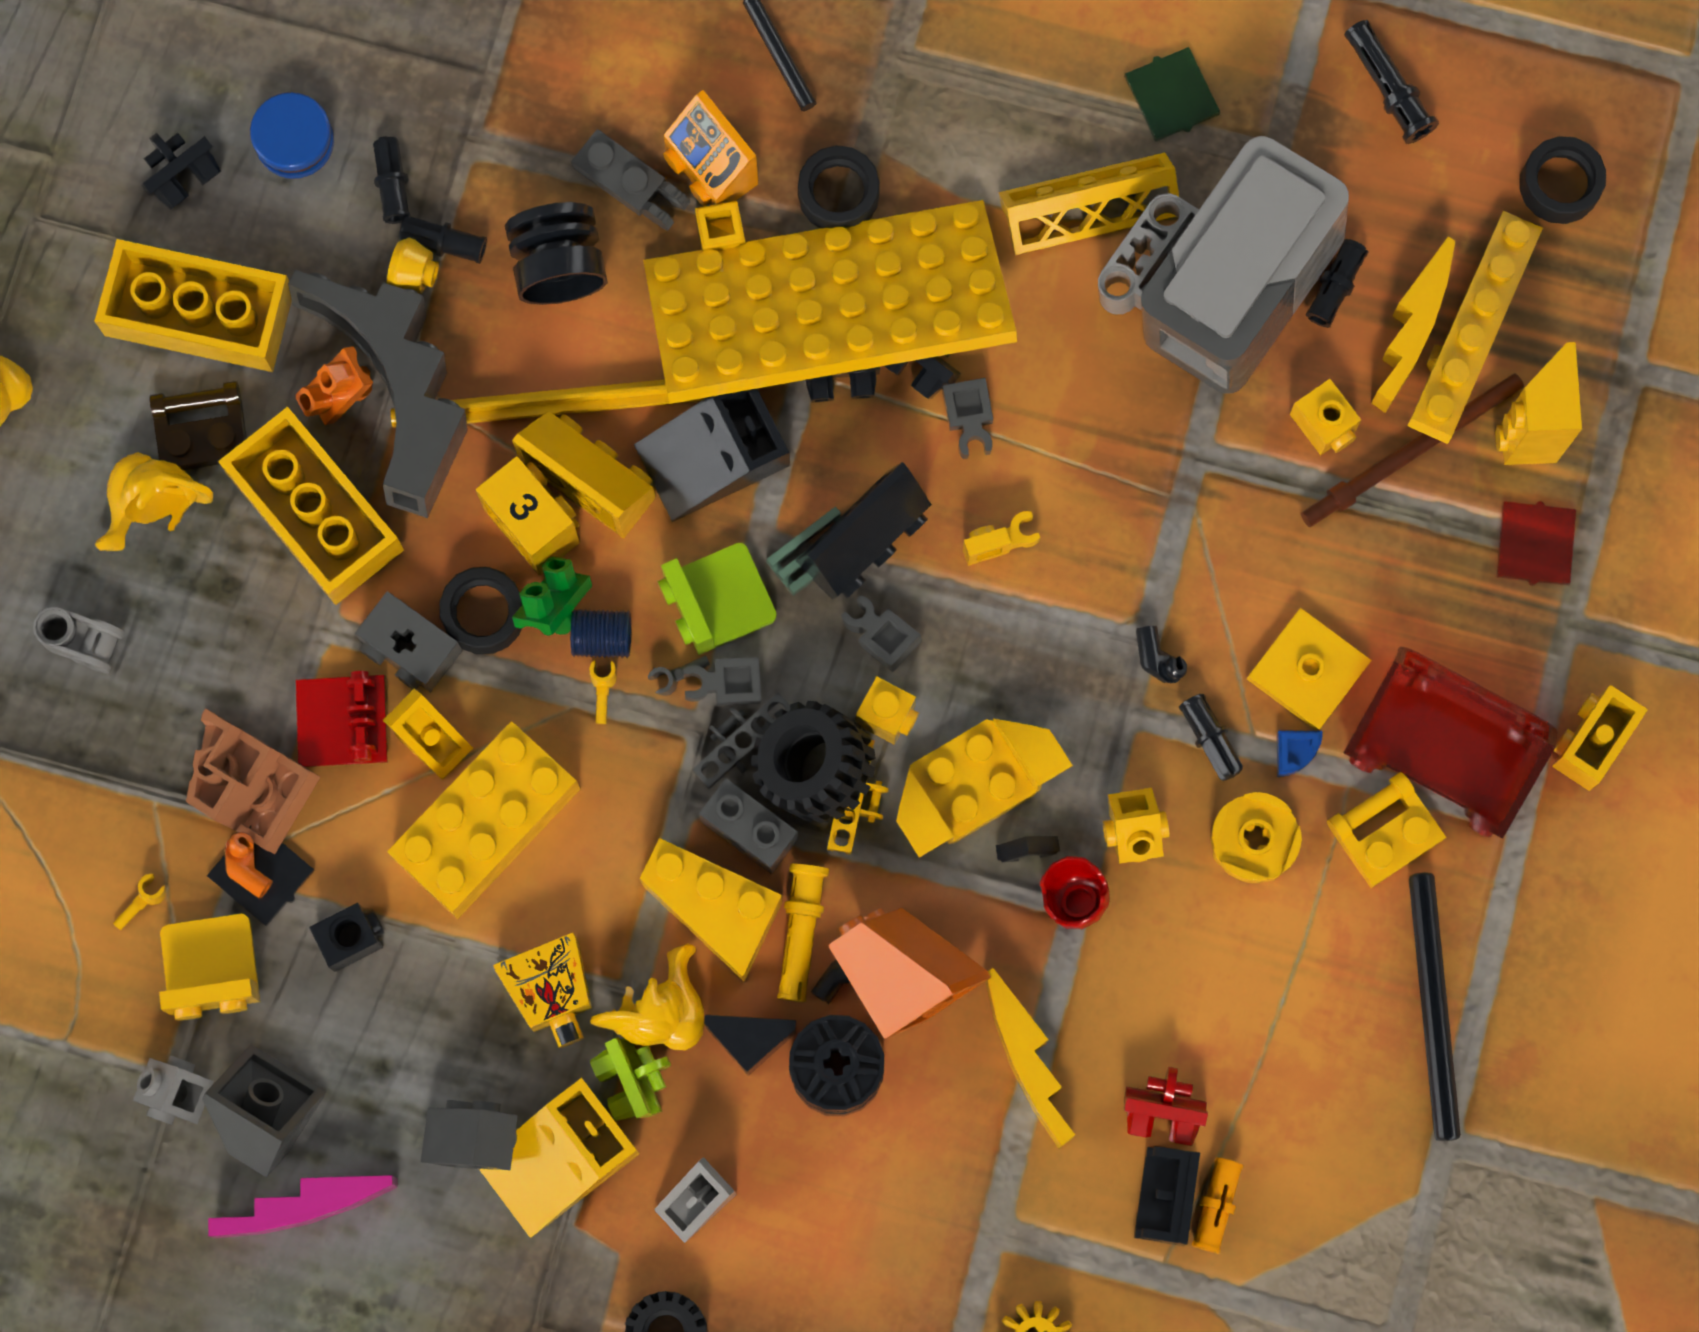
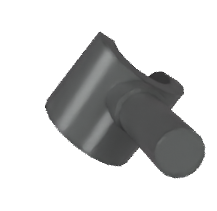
M706 655L671 671L664 667L654 668L648 675L649 680L657 679L663 674L668 675L669 678L667 686L657 690L655 693L663 696L671 695L676 690L678 681L685 679L683 675L684 668L692 665L705 668L710 665Z

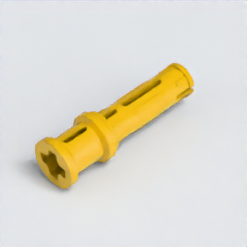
M792 863L789 867V871L793 873L790 900L785 901L784 904L786 914H789L788 931L777 999L806 1002L816 918H821V914L824 913V906L820 902L823 880L829 876V869Z

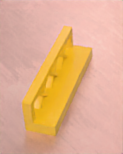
M1164 152L999 192L1001 208L1008 220L1013 252L1015 255L1131 228L1146 209L1147 205L1142 202L1151 190L1167 186L1168 194L1171 193L1178 197L1179 190L1175 167ZM1122 198L1130 203L1120 217L1110 219L1101 213L1111 199ZM1080 208L1088 213L1078 227L1068 229L1059 223L1067 210ZM1164 213L1158 216L1156 221L1176 216L1171 213ZM1038 218L1046 223L1037 237L1021 240L1018 222Z

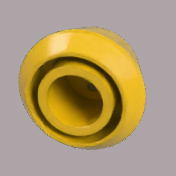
M410 237L403 239L394 248L388 268L387 284L402 289H413L418 294L423 293L426 286L431 288L434 286L438 275L439 262L433 261V252Z

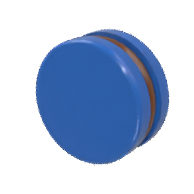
M294 92L275 95L266 100L257 109L252 118L250 137L258 158L269 171L280 177L297 179L312 175L326 164L332 154L334 133L328 116L322 106L307 95Z

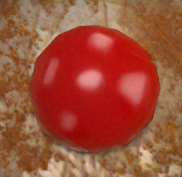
M1067 856L1057 860L1049 866L1041 877L1040 887L1044 909L1051 919H1054L1057 924L1066 929L1082 930L1098 922L1109 906L1110 891L1108 882L1101 870L1085 857Z

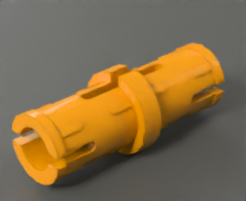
M1215 1157V1165L1206 1196H1201L1199 1205L1203 1208L1191 1246L1220 1254L1228 1217L1235 1213L1236 1205L1232 1203L1244 1165L1228 1159Z

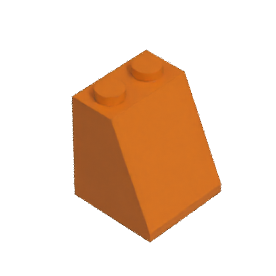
M880 908L864 918L860 915L841 926L839 931L842 936L828 945L884 1039L926 1022L991 978L985 968L903 908L885 913L883 908Z

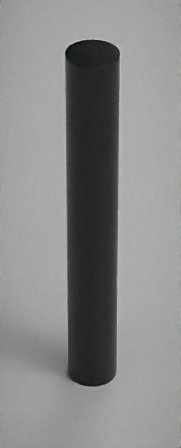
M744 0L743 5L801 111L804 112L813 108L816 105V101L761 0Z

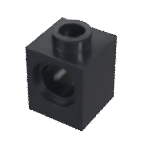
M358 902L309 927L328 967L334 972L383 948L378 936L385 932L373 909L365 912ZM351 924L360 926V940L353 946H342L339 941L342 929Z

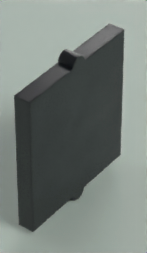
M254 843L255 869L273 881L267 893L260 899L227 875L225 855L207 875V877L265 926L272 921L287 902L293 903L295 901L294 894L315 871L284 843H281L275 854Z

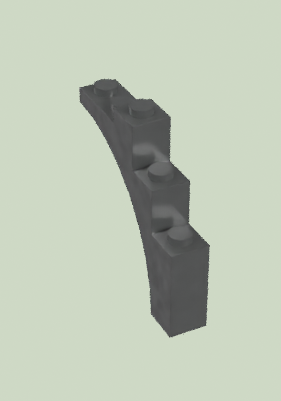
M294 270L288 283L292 305L324 319L347 335L371 359L387 385L395 408L396 432L393 456L383 482L386 505L428 518L468 428L465 409L449 399H435L447 374L444 352L428 342L419 341L415 343L426 319L423 295L418 294L413 289H402L382 282L377 295L373 296L361 287H346L331 282L330 279L319 273L307 274Z

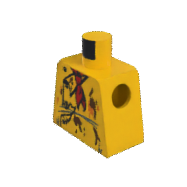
M573 932L493 965L495 972L533 1032L550 1026L558 1048L572 1045L584 1039L575 1015L591 1009L592 1004L579 943Z

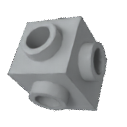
M170 1055L167 1063L149 1058L145 1070L139 1076L137 1091L133 1101L149 1107L146 1116L170 1125L173 1124L175 1117L198 1124L205 1106L202 1100L203 1096L213 1085L214 1081L194 1074L195 1064Z

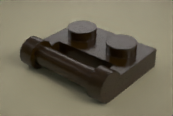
M237 381L223 383V388L165 397L164 393L150 395V407L154 420L159 460L177 464L182 470L219 465L218 461L247 439L241 394ZM227 405L228 416L170 425L169 414Z

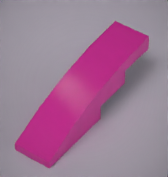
M392 1175L300 1178V1197L254 1198V1217L208 1218V1237L226 1238L259 1235L312 1224L355 1209L397 1188L398 1178Z

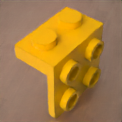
M234 914L168 924L162 927L160 938L167 990L159 992L162 1011L169 1015H175V1020H189L202 1017V1011L220 1008V1013H236L247 1010V1004L260 1002L252 928L248 916L245 914Z

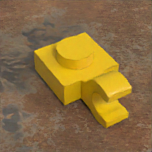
M1023 511L1016 514L1009 528L1003 527L995 530L994 525H988L971 531L969 533L970 538L964 540L962 549L967 565L970 566L1008 554L1010 550L1015 548H1028L1039 543V533L1026 536L1019 530L1021 524L1032 521V511Z

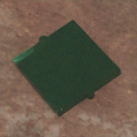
M1189 47L1163 58L1155 56L1151 63L1124 75L1155 142L1182 130L1190 132L1192 126L1220 115V110Z

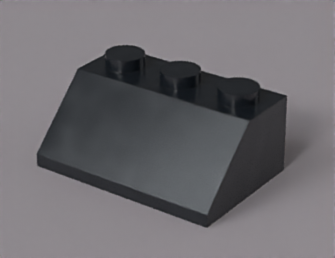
M901 462L888 470L796 562L831 599L838 597L841 593L848 598L866 581L861 574L872 563L879 568L896 552L897 549L892 543L903 532L910 537L928 520L923 513L932 504L909 468Z

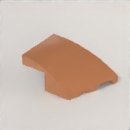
M205 708L201 716V721L206 725L201 750H195L193 760L194 774L189 781L186 802L211 819L237 832L249 834L254 843L275 854L319 781L320 776Z

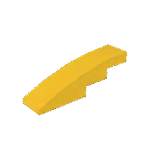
M1449 236L1401 299L1393 314V317L1403 323L1404 326L1387 348L1382 360L1394 369L1371 402V404L1386 413L1411 374L1435 324L1448 284L1455 247V240Z
M992 968L988 971L991 978L985 984L994 1023L1010 1067L1033 1112L1058 1149H1060L1073 1139L1076 1134L1049 1101L1052 1096L1061 1090L1062 1086L1036 1054L1039 1049L1047 1044L1048 1038L995 969Z

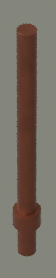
M1514 373L1466 404L1454 433L1523 389L1524 384L1521 378ZM1424 433L1420 434L1349 482L1341 481L1328 489L1326 497L1301 512L1303 521L1308 527H1312L1336 510L1343 512L1356 503V497L1442 441Z

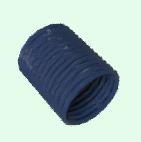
M574 609L571 616L570 634L572 656L583 657L585 655L586 657L594 656L595 658L597 656L599 658L601 656L604 658L606 656L608 658L616 656L617 658H628L631 650L630 611L620 610L618 612L616 610L614 612L613 610H607L605 612L604 609L602 611H596L595 609L593 611L591 609L588 611L586 609L584 611L579 609L577 611Z

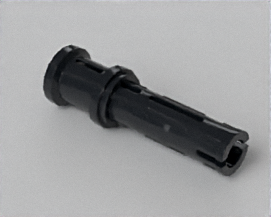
M1362 20L1351 26L1344 36L1350 42L1384 96V110L1387 114H1393L1404 132L1402 137L1405 143L1411 144L1426 137L1437 128L1439 121L1435 116H1430L1418 98L1420 95L1418 88L1413 86V84L1406 83L1390 55L1371 28L1368 20Z

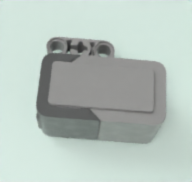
M1257 136L1250 139L1241 149L1200 209L1171 193L1158 195L1148 204L1099 275L1098 291L1100 303L1107 312L1115 315L1130 312L1134 307L1142 310L1143 336L1147 346L1215 390L1222 393L1237 392L1246 384L1341 247L1346 232L1349 202L1347 187L1336 177L1271 138ZM1171 213L1178 217V221L1170 226H1164L1159 224L1156 218L1161 214ZM1146 249L1150 251V257L1143 254L1137 263L1135 262V252L1142 254ZM1118 282L1124 283L1129 287V291L1121 296H1114L1107 292V288L1111 284Z

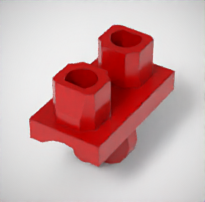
M1168 1066L1165 1079L1148 1076L1147 1090L1126 1086L1124 1111L1127 1112V1133L1145 1138L1151 1137L1154 1119L1158 1117L1172 1120L1169 1141L1192 1146L1199 1127H1206L1208 1111H1206L1207 1102L1191 1099L1193 1084L1178 1082V1068Z

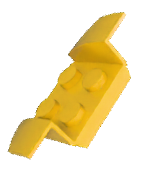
M994 718L993 721L986 719L910 764L896 822L920 858L945 842L952 844L960 841L1032 798L1041 790L1042 784L1073 767L1050 729Z

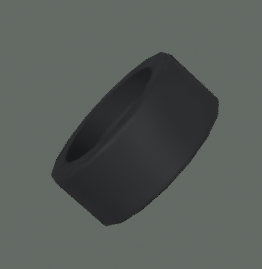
M1558 136L1542 142L1531 152L1520 174V193L1525 205L1537 217L1550 223L1568 224L1582 219L1593 210L1606 186V168L1601 155L1589 143L1576 137ZM1555 157L1567 158L1576 162L1585 171L1588 178V188L1579 200L1572 203H1560L1549 198L1540 189L1538 172L1547 160Z
M838 145L823 148L810 156L800 170L798 198L801 210L811 224L818 228H847L855 226L862 221L870 220L877 209L880 192L877 170L869 158L852 147ZM837 166L850 168L857 172L864 185L863 198L858 206L850 211L841 213L827 211L822 208L815 200L813 193L814 182L818 175L825 169Z
M490 567L469 568L456 574L445 586L439 601L440 619L447 634L459 643L461 649L477 655L494 654L509 647L521 633L522 629L515 628L512 619L513 615L522 606L520 592L516 583L504 572ZM476 586H490L497 589L505 596L508 603V617L505 624L497 632L487 636H477L468 633L461 627L457 619V605L460 598L467 590Z

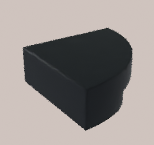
M1026 836L996 845L997 859L1001 862H1016L1026 856H1040L1042 858L1060 852L1058 836Z

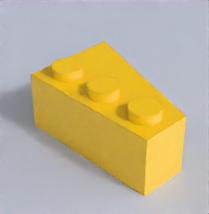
M659 838L640 877L643 887L745 983L783 903L782 895Z

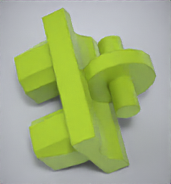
M616 1037L604 1043L607 1049L591 1059L590 1064L596 1078L600 1082H606L619 1076L624 1091L607 1099L613 1119L615 1121L633 1117L637 1119L651 1117L662 1112L655 1092L666 1088L660 1072L671 1066L668 1057L655 1060L649 1046L636 1050L635 1045L625 1038L619 1039V1037Z

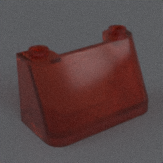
M1401 646L1387 668L1343 753L1350 756L1349 762L1367 773H1372L1374 769L1384 770L1385 767L1398 773L1402 772L1407 778L1465 808L1464 813L1470 819L1468 826L1477 833L1486 837H1492L1495 834L1503 839L1556 747L1558 731L1541 717L1423 654Z

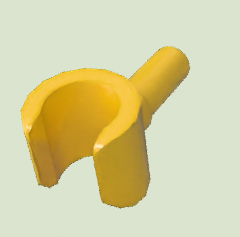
M593 660L589 667L591 682L596 687L597 695L595 724H606L609 688L613 687L617 680L613 661H611L610 665L611 672L606 677H598L596 675V660Z
M146 874L139 880L138 896L113 922L119 930H122L147 904L157 905L164 900L166 896L165 885L156 894L149 895L144 892L145 888L155 879L154 874Z

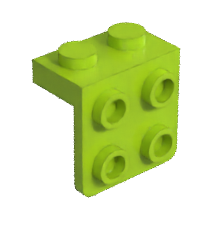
M743 543L733 544L681 567L677 558L661 565L664 578L657 581L667 605L676 604L682 617L675 621L685 645L693 642L698 655L774 623L777 618L776 610L747 546Z

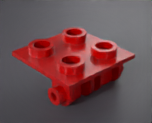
M368 671L351 672V677L296 680L299 764L304 767L388 763L386 723L383 721L386 717L385 675H369Z

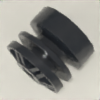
M575 202L552 203L522 211L506 222L505 230L507 239L511 242L508 245L511 257L519 260L513 267L519 300L537 305L559 304L590 296L605 287L608 281L602 251L593 247L599 241L597 228L594 227L596 220L591 206Z
M828 1015L811 1021L797 1035L790 1050V1078L796 1094L810 1109L825 1116H847L861 1111L876 1097L883 1082L884 1052L878 1037L865 1023L850 1016ZM832 1053H839L842 1060H849L850 1065L843 1067L842 1075L835 1076L831 1068H824V1063L831 1061Z

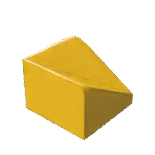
M737 201L695 208L702 251L707 249L718 251L745 244Z

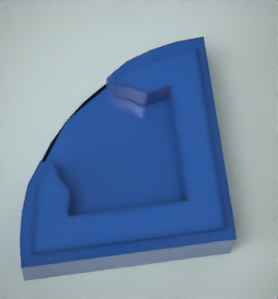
M1278 731L1276 733L1277 777L1289 776L1305 768L1313 760L1320 748L1323 731Z

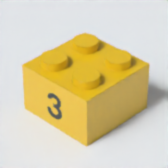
M516 456L475 490L486 514L540 576L543 573L542 566L549 557L562 558L580 543L576 532L580 525L574 518L576 513L561 495L555 499L550 495L552 492L546 485L548 481L533 462L525 466Z

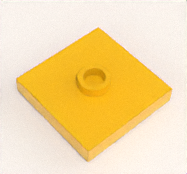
M1300 608L1249 674L1247 680L1315 731H1319L1372 660Z

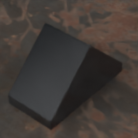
M705 1015L704 1024L706 1029L747 1076L796 1034V1020Z

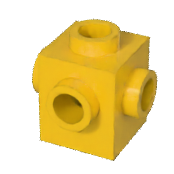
M1152 787L1108 794L1110 820L1102 822L1106 846L1115 847L1119 864L1143 862L1147 859L1164 857L1162 838L1169 837V825L1166 812H1159Z

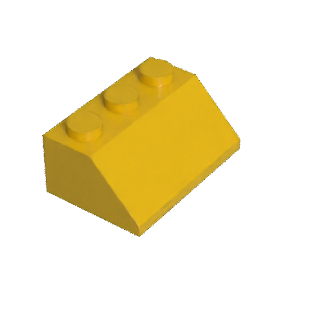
M1567 342L1526 385L1517 400L1512 402L1511 409L1507 414H1504L1501 425L1496 426V449L1498 452L1503 451L1504 465L1557 463L1582 430L1576 342Z
M547 411L514 437L512 441L517 456L525 466L533 462L545 476L548 484L623 539L656 498L654 488L650 485L653 482L650 476L635 465H632L629 469L615 460L618 454L610 446L601 440H597L593 444L581 435L583 432L582 427L565 414L558 418L550 411Z

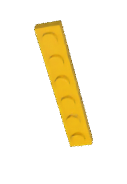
M1506 211L1502 212L1408 423V427L1446 444L1449 443L1543 230L1542 227Z

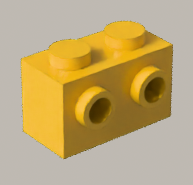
M1609 685L1599 696L1591 693L1577 713L1583 720L1576 731L1573 732L1567 729L1555 745L1553 751L1559 754L1552 767L1590 791L1601 782L1648 709L1612 685Z

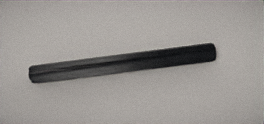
M1415 873L1409 878L1434 1136L1437 1141H1454L1460 1138L1461 1132L1435 877L1433 873Z

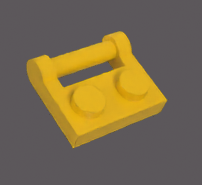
M1402 772L1391 777L1389 785L1344 815L1337 813L1327 820L1331 832L1370 888H1373L1447 838L1415 793L1409 779ZM1400 799L1407 809L1406 811L1361 841L1356 839L1352 832L1353 829Z

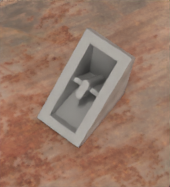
M703 1157L654 1210L685 1243L737 1194Z

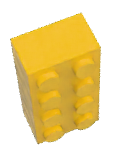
M116 239L94 322L106 337L273 372L292 302L288 286L289 279L287 275Z
M288 406L218 461L228 477L335 605L404 551L397 536Z
M511 721L394 843L387 853L454 917L459 919L581 789L577 780Z

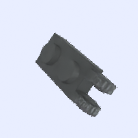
M598 129L571 161L572 167L637 215L641 216L643 214L662 229L669 230L674 221L666 211L651 203L658 194L682 210H685L691 202L683 192L671 183L666 182L665 177Z

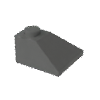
M250 1044L205 1092L202 1100L228 1154L267 1178L289 1153L324 1098L326 1090Z

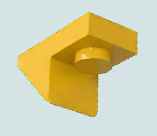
M415 688L383 719L395 732V736L442 780L473 749Z

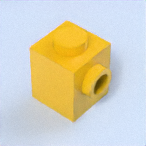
M1328 379L1295 402L1290 412V416L1320 456L1331 448L1337 453L1357 438L1354 432H1356L1361 419L1331 379Z
M876 676L856 713L855 722L868 732L895 745L901 733L905 736L909 735L919 716V712L914 710L916 696Z

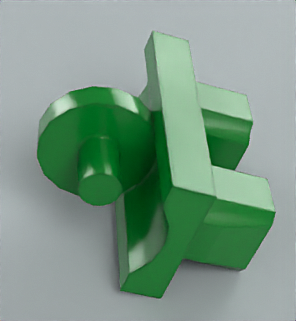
M553 556L549 557L542 566L545 576L544 580L541 583L533 582L527 584L519 593L522 606L512 617L515 628L535 627L547 636L554 633L565 635L571 631L572 610L591 589L592 582L590 576L575 573L570 559Z

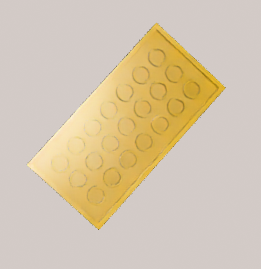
M983 200L866 220L858 225L847 228H821L747 241L745 244L718 251L713 249L697 250L643 260L669 404L1017 342V331Z

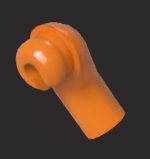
M244 832L232 835L225 846L226 873L232 880L260 899L267 893L273 881L255 869L254 841L252 837Z

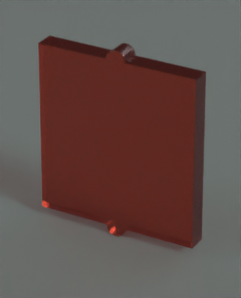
M1504 501L1502 505L1497 578L1528 581L1531 586L1536 585L1538 582L1569 586L1571 582L1576 509L1545 506L1542 501H1538L1535 505Z

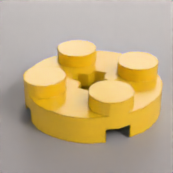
M1253 792L1237 797L1222 807L1213 822L1210 841L1214 860L1222 866L1225 872L1240 881L1261 883L1275 880L1291 867L1300 852L1302 834L1300 826H1298L1296 818L1292 814V810L1284 801L1267 793ZM1255 826L1263 829L1262 836L1268 839L1267 846L1259 845L1255 850L1248 847L1249 841L1244 838V831L1252 832Z

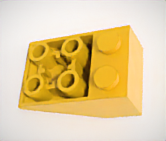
M581 1077L516 1130L517 1141L513 1148L510 1171L479 1170L528 1236L532 1238L640 1153Z

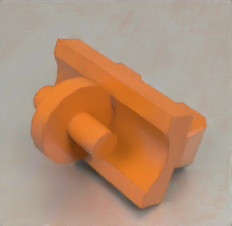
M354 346L343 348L330 363L324 364L317 371V376L308 386L302 387L295 396L306 417L319 415L324 425L335 423L356 401L364 400L372 391L373 381L370 377V370L365 366H359L357 351Z

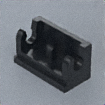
M1154 1146V1148L1147 1147L1134 1238L1179 1246L1188 1244L1200 1159L1199 1152Z

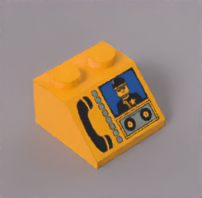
M702 90L692 99L664 134L666 151L663 153V156L675 173L679 174L683 171L692 182L689 185L692 194L704 207L708 204L715 205L737 201L758 185V171L755 153L706 92Z

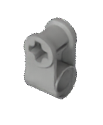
M50 607L41 611L35 618L33 625L35 636L47 650L72 659L85 667L109 674L111 669L108 662L117 640L123 639L125 635L124 630L112 624L94 618H86L58 607ZM58 621L67 623V632L62 638L58 640L47 639V630L51 624Z

